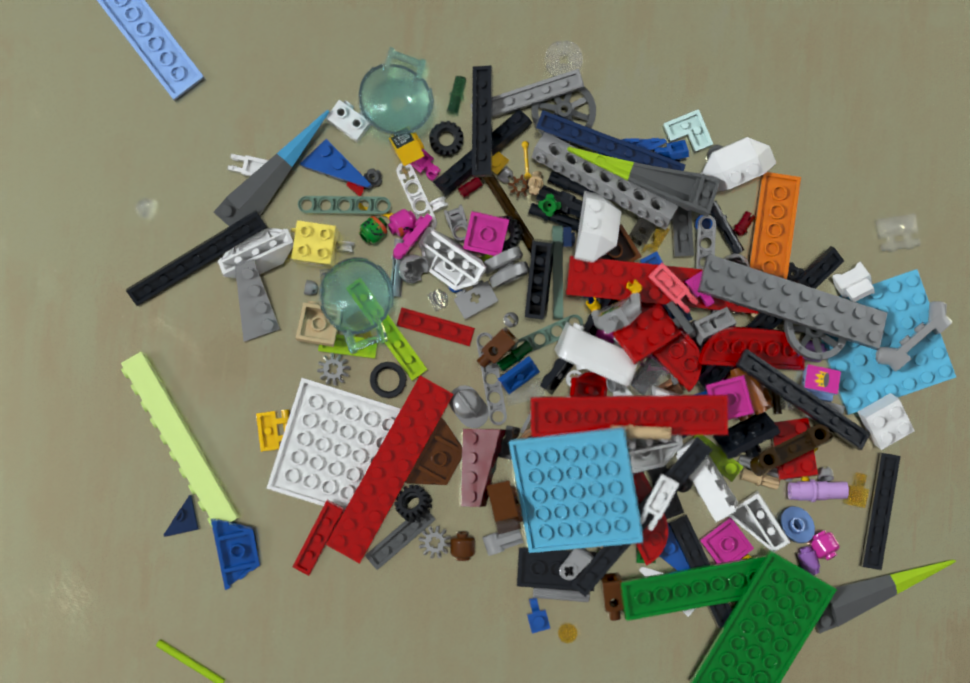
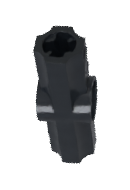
M545 185L539 190L536 201H543L547 194H553L554 199L561 203V208L556 211L580 218L583 201L576 199L570 193L559 192Z

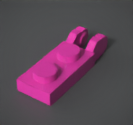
M428 213L424 217L420 216L414 224L416 225L415 229L412 232L409 230L403 237L404 242L398 243L393 250V257L395 259H402L422 236L427 227L431 225L433 219Z

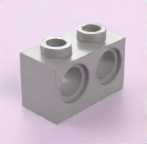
M726 307L693 323L692 327L696 332L694 340L699 348L704 346L717 332L736 326L737 322L729 309Z

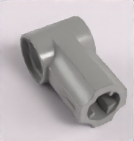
M519 529L502 534L497 532L482 537L488 556L524 543Z

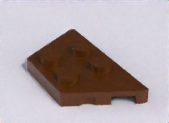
M440 418L405 483L447 485L462 459V445L443 418Z

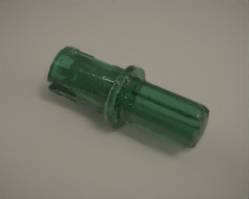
M463 76L455 77L452 92H449L450 100L446 110L448 113L458 114L461 99L464 98L463 91L466 83V78Z

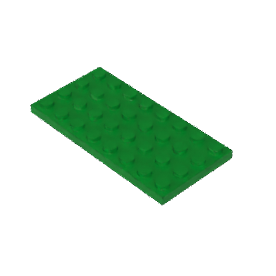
M769 550L690 683H781L837 589Z

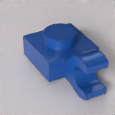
M685 140L666 143V147L654 149L655 153L667 158L670 157L673 160L689 157V150Z
M537 598L529 599L532 613H528L527 617L532 634L551 629L546 609H539Z

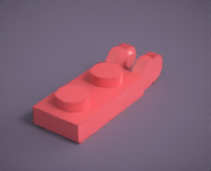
M663 263L648 276L685 313L688 314L690 312L689 307L681 301L685 295L691 303L695 305L699 303L689 292V289Z

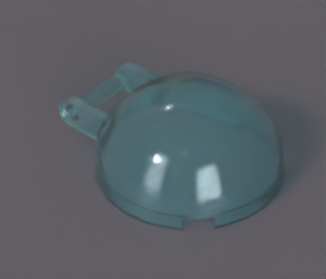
M390 47L384 64L372 67L364 75L359 87L358 103L363 117L374 129L387 135L403 136L415 132L426 123L432 113L434 99L432 88H429L425 79L422 78L426 60L422 58L420 60L394 51L395 48ZM392 58L418 67L417 71L415 72L402 65L391 64Z
M348 258L335 264L327 271L319 288L318 299L324 317L334 328L343 332L351 354H355L357 350L370 345L387 342L388 338L382 321L387 317L390 308H393L394 299L393 286L388 274L380 265H376L366 258ZM376 328L377 335L355 343L353 334L366 333Z

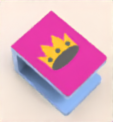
M808 364L802 372L800 386L819 399L832 402L833 395L838 394L841 372Z

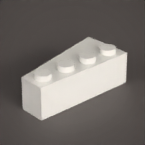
M696 438L685 443L677 450V460ZM708 455L689 479L695 484L698 494L704 500L715 522H718L736 512L738 501Z

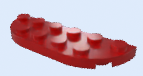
M641 302L640 314L656 304ZM679 328L682 333L680 337L657 350L652 355L690 392L696 385L701 373V364L698 363L700 352L695 342L689 338L682 328Z
M729 327L723 329L707 341L698 360L700 364L735 366L743 350L748 349L775 369L804 370L805 359L801 355L798 356V353L790 346L785 332L764 328Z
M643 471L632 473L638 505L652 490ZM664 513L658 519L652 531L648 529L649 524L642 531L644 541L642 543H635L646 566L659 557L666 545L668 523Z

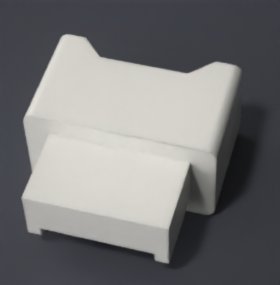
M861 262L857 263L854 269L842 275L835 274L832 276L834 286L843 298L849 297L853 302L875 293L871 275Z

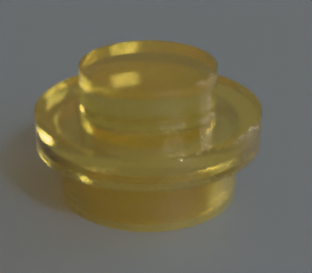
M564 624L559 628L558 636L562 642L572 643L577 638V629L572 624Z

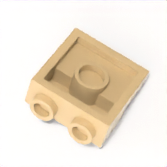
M314 301L303 302L296 341L334 347L341 318V309L335 305L322 306Z

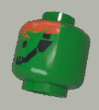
M371 216L360 225L359 235L367 244H376L387 235L386 227L388 225L383 218Z

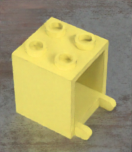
M297 220L296 228H291V232L295 233L292 255L288 254L287 258L292 259L296 264L334 269L339 236L337 227Z

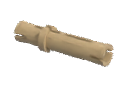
M630 424L629 426L611 425V428L624 427L626 438H629V440H633V438L670 440L671 427H638Z

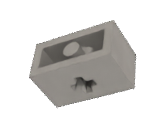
M483 280L473 285V289L469 291L464 289L455 294L456 298L454 299L464 320L498 303V299L489 282H483ZM473 294L480 296L478 299L479 303L476 304L470 301Z

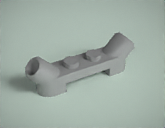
M940 301L931 302L929 304L928 322L925 324L922 322L915 327V333L912 336H905L899 342L901 345L898 348L880 347L876 351V361L878 364L889 365L894 372L902 368L911 360L907 354L911 348L931 331L936 335L941 334L952 324L953 321L946 315L947 304Z

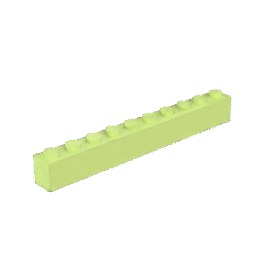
M139 352L122 362V373L127 379L130 378L133 383L131 385L133 392L136 395L139 394L142 399L140 402L145 412L149 411L152 416L150 418L154 428L158 427L161 432L159 435L164 445L168 444L171 449L169 451L171 458L174 462L177 461L179 463V472L183 478L187 477L190 482L188 487L193 495L196 494L200 500L198 504L203 512L206 511L209 515L207 520L211 527L212 518L233 522L240 518L146 354Z

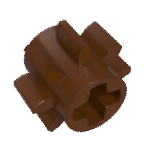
M523 175L518 179L513 176L514 182L508 183L509 187H513L510 194H517V199H519L520 195L527 197L526 190L529 191V186H527L529 179L525 181ZM519 183H522V186L525 187L521 191H518L516 187Z

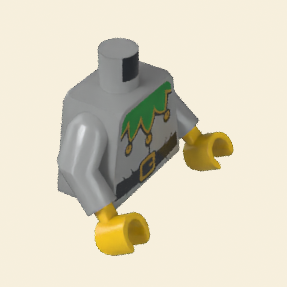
M635 279L633 285L630 282L626 285L632 292L628 298L599 310L601 305L595 297H593L594 302L592 304L588 300L586 301V305L592 312L591 315L596 328L604 330L606 334H609L631 324L641 313L639 292L642 290V286Z

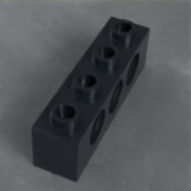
M543 239L532 241L525 317L544 320L547 317L555 241Z

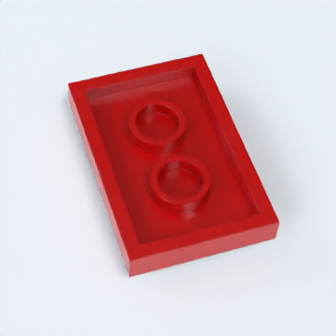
M659 303L638 315L631 324L612 333L634 364H637L682 334Z
M803 418L774 422L778 426L780 434L772 438L773 447L809 429V419ZM814 449L777 467L779 481L817 476L818 470Z

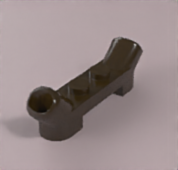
M815 425L751 459V470L755 475L763 476L775 468L830 442L833 438V432L824 425Z

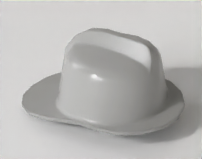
M464 385L455 388L451 392L453 396L449 402L452 411L467 427L479 428L483 426L489 416L486 403L470 386Z

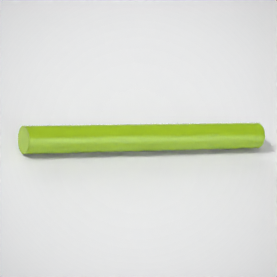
M161 640L157 642L156 647L212 682L224 683L225 680L165 642Z

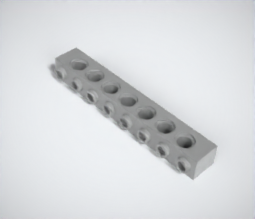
M544 132L536 144L531 158L550 167L555 172L563 174L572 181L585 186L587 189L602 195L604 198L615 202L622 208L630 210L639 217L654 223L656 226L667 229L679 206L567 150L568 147H576Z

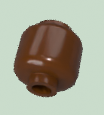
M457 532V535L450 539V553L455 557V560L468 561L475 555V538L468 535V532Z

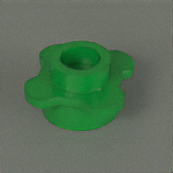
M547 194L546 198L538 203V206L550 217L555 210L561 208V203L554 199L553 194Z

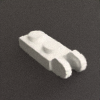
M231 154L230 158L232 160L241 161L244 164L243 168L229 165L228 170L245 176H251L268 160L247 155Z
M661 474L643 508L644 511L640 516L641 525L644 523L649 512L655 516L650 522L648 529L651 531L654 529L658 519L662 517L679 485L678 482Z

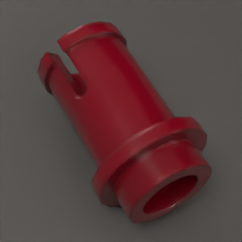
M476 177L464 185L461 184L458 191L463 198H469L471 193L483 185L479 178Z
M745 211L738 224L734 225V232L742 237L748 233L747 229L756 218L754 215L750 216L752 213Z

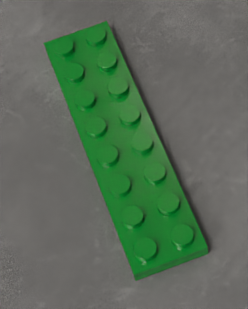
M766 555L624 580L620 583L625 620L630 621L738 601Z

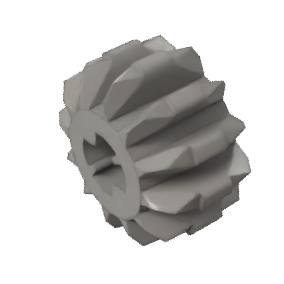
M330 353V360L324 355L323 359L326 363L324 364L321 361L318 363L324 366L323 369H317L318 373L324 372L320 379L323 380L328 377L326 380L328 385L331 379H333V385L336 386L337 379L341 383L344 382V379L341 377L342 375L349 377V374L344 372V370H349L350 366H343L348 360L343 359L339 362L342 357L341 354H338L335 359L334 353ZM332 364L334 366L338 365L336 374L333 372L330 374L329 372Z
M430 526L428 527L430 534L425 530L422 531L426 538L419 537V541L425 542V544H421L419 548H427L423 553L424 555L431 551L430 558L432 559L434 558V552H437L438 558H441L440 550L445 554L448 553L444 546L451 547V544L446 543L445 540H449L451 537H443L447 532L446 529L440 534L438 533L440 526L436 527V532H433V528ZM432 537H436V540L440 539L438 547L430 545Z

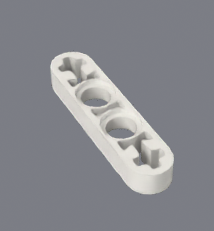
M402 163L399 164L396 172L417 220L419 215L430 211L429 215L434 221L431 224V228L435 230L437 227L435 215L412 165L403 166ZM402 167L410 168V171H408L409 177L411 179L414 176L415 179L409 180L404 184L403 181L407 179L404 174H400ZM412 183L418 186V191L414 194L409 193L407 190L408 186ZM424 201L426 208L423 211H418L415 208L416 202Z

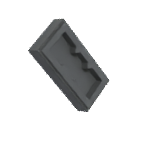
M673 301L667 303L666 306L675 317L672 321L677 328L682 327L690 339L696 336L694 328Z

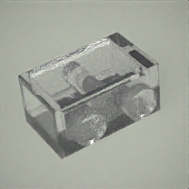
M652 355L640 361V367L634 373L629 386L639 396L650 395L652 393V385L658 386L669 373Z

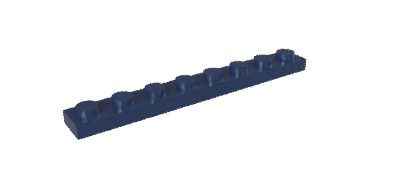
M542 110L536 129L605 156L684 171L686 164Z

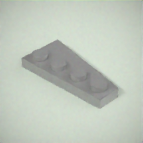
M254 259L235 264L243 341L279 330L280 326Z

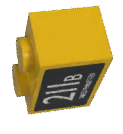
M409 128L389 138L403 166L424 157L422 150L425 148L416 132L412 133Z

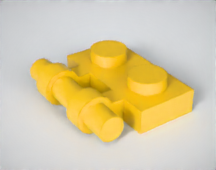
M289 409L281 410L282 418L276 417V411L256 413L261 452L279 449L283 435L279 436L277 424H283L285 432L290 416Z

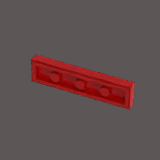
M401 307L396 326L469 347L475 331L473 327Z
M327 499L292 566L293 568L310 576L345 508Z

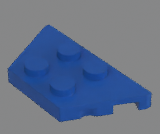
M212 518L211 524L224 588L227 590L238 579L241 580L248 572L260 566L253 528Z

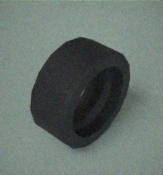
M380 363L371 372V388L383 398L396 397L406 387L407 379L405 372L396 363ZM384 369H393L399 375V385L393 391H384L377 384V376Z

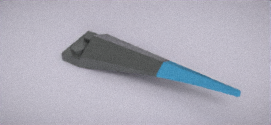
M326 110L231 192L213 213L228 226L255 210L261 215L329 114V110Z

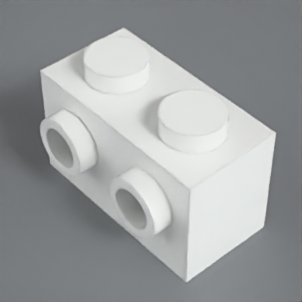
M338 100L327 115L326 120L358 143L371 126L369 117L361 111L360 113L354 111V106L348 101L342 102Z

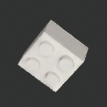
M891 393L858 411L866 431L870 433L869 437L872 443L881 450L915 431L900 399Z

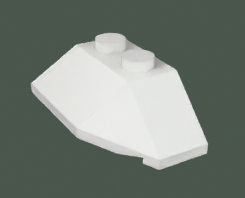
M745 137L712 152L701 174L720 180L717 190L719 192L729 190L765 174L776 164L769 145Z
M584 191L574 259L594 263L598 258L617 246L621 211L610 200L600 194Z
M427 227L418 242L422 257L426 258L429 263L428 271L453 290L457 291L476 285L487 268L478 256L469 250L463 249V246L454 239L430 227Z
M267 228L225 252L224 256L218 260L224 277L236 278L235 264L254 259L259 274H262L283 264L293 248L294 242L288 229Z
M671 435L670 440L640 438L629 440V438H626L632 473L664 467L676 451L683 446L682 435Z

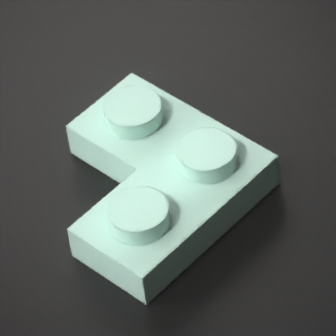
M699 109L663 123L670 142L688 135L695 152L713 145Z

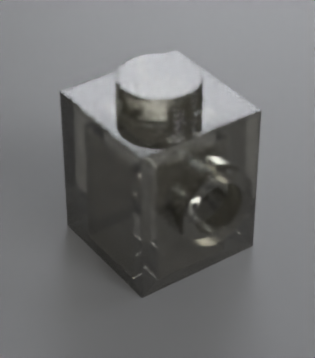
M639 217L629 234L634 245L638 247L641 245L645 246L656 225Z

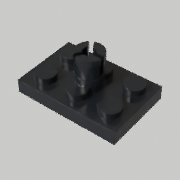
M763 412L758 415L755 414L728 428V435H715L713 438L729 460L738 457L743 452H746L747 456L752 458L758 456L762 451L758 444L774 438L780 434V430L768 414Z

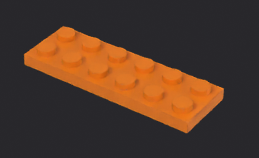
M766 172L762 175L749 263L750 268L787 279L801 177Z

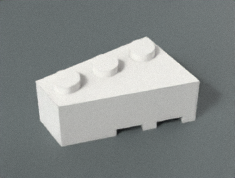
M759 491L739 502L736 512L728 516L773 552L790 543V539L784 533L781 525Z

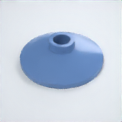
M796 506L789 507L783 511L781 527L786 536L796 543L810 541L815 533V526L811 516L804 509Z

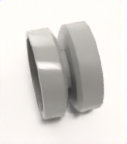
M519 246L508 249L483 262L487 267L485 273L490 274L498 271L489 278L493 289L510 284L529 272L530 268L526 261L514 264L523 256Z

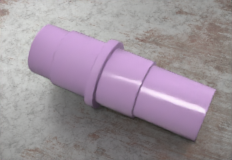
M811 479L810 481L788 484L789 500H810L811 502H816V500L847 499L849 495L847 482H827Z

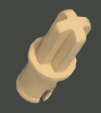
M540 171L533 172L529 179L530 194L538 195L539 190L543 187L544 176Z
M746 468L743 469L741 474V480L755 483L757 486L762 485L778 489L780 484L778 478L765 474L757 476L752 470Z

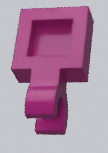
M423 149L424 157L410 164L420 173L424 170L427 177L433 181L441 170L432 163L434 158Z
M701 271L684 282L695 298L700 296L707 307L715 302L711 296L697 292L702 275Z

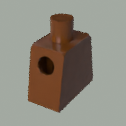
M507 327L501 329L481 349L483 354L477 359V362L483 368H486L491 362L497 363L519 340ZM493 347L498 349L496 354L492 351Z
M619 572L607 573L600 580L605 612H609V620L611 621L620 620V611L623 610L620 583L622 580Z

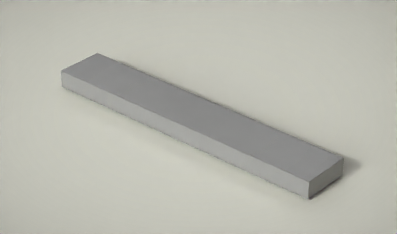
M576 69L494 96L493 118L585 88L580 70Z

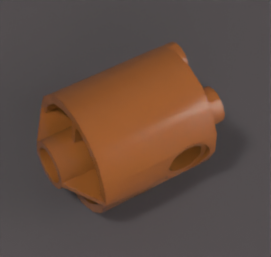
M735 368L728 373L725 380L744 375L754 411L752 414L737 418L743 421L774 407L767 388L739 368Z

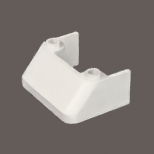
M566 322L554 349L557 355L569 362L629 387L637 364L632 362L624 349L588 334L584 331L585 327L577 323L571 325V323Z

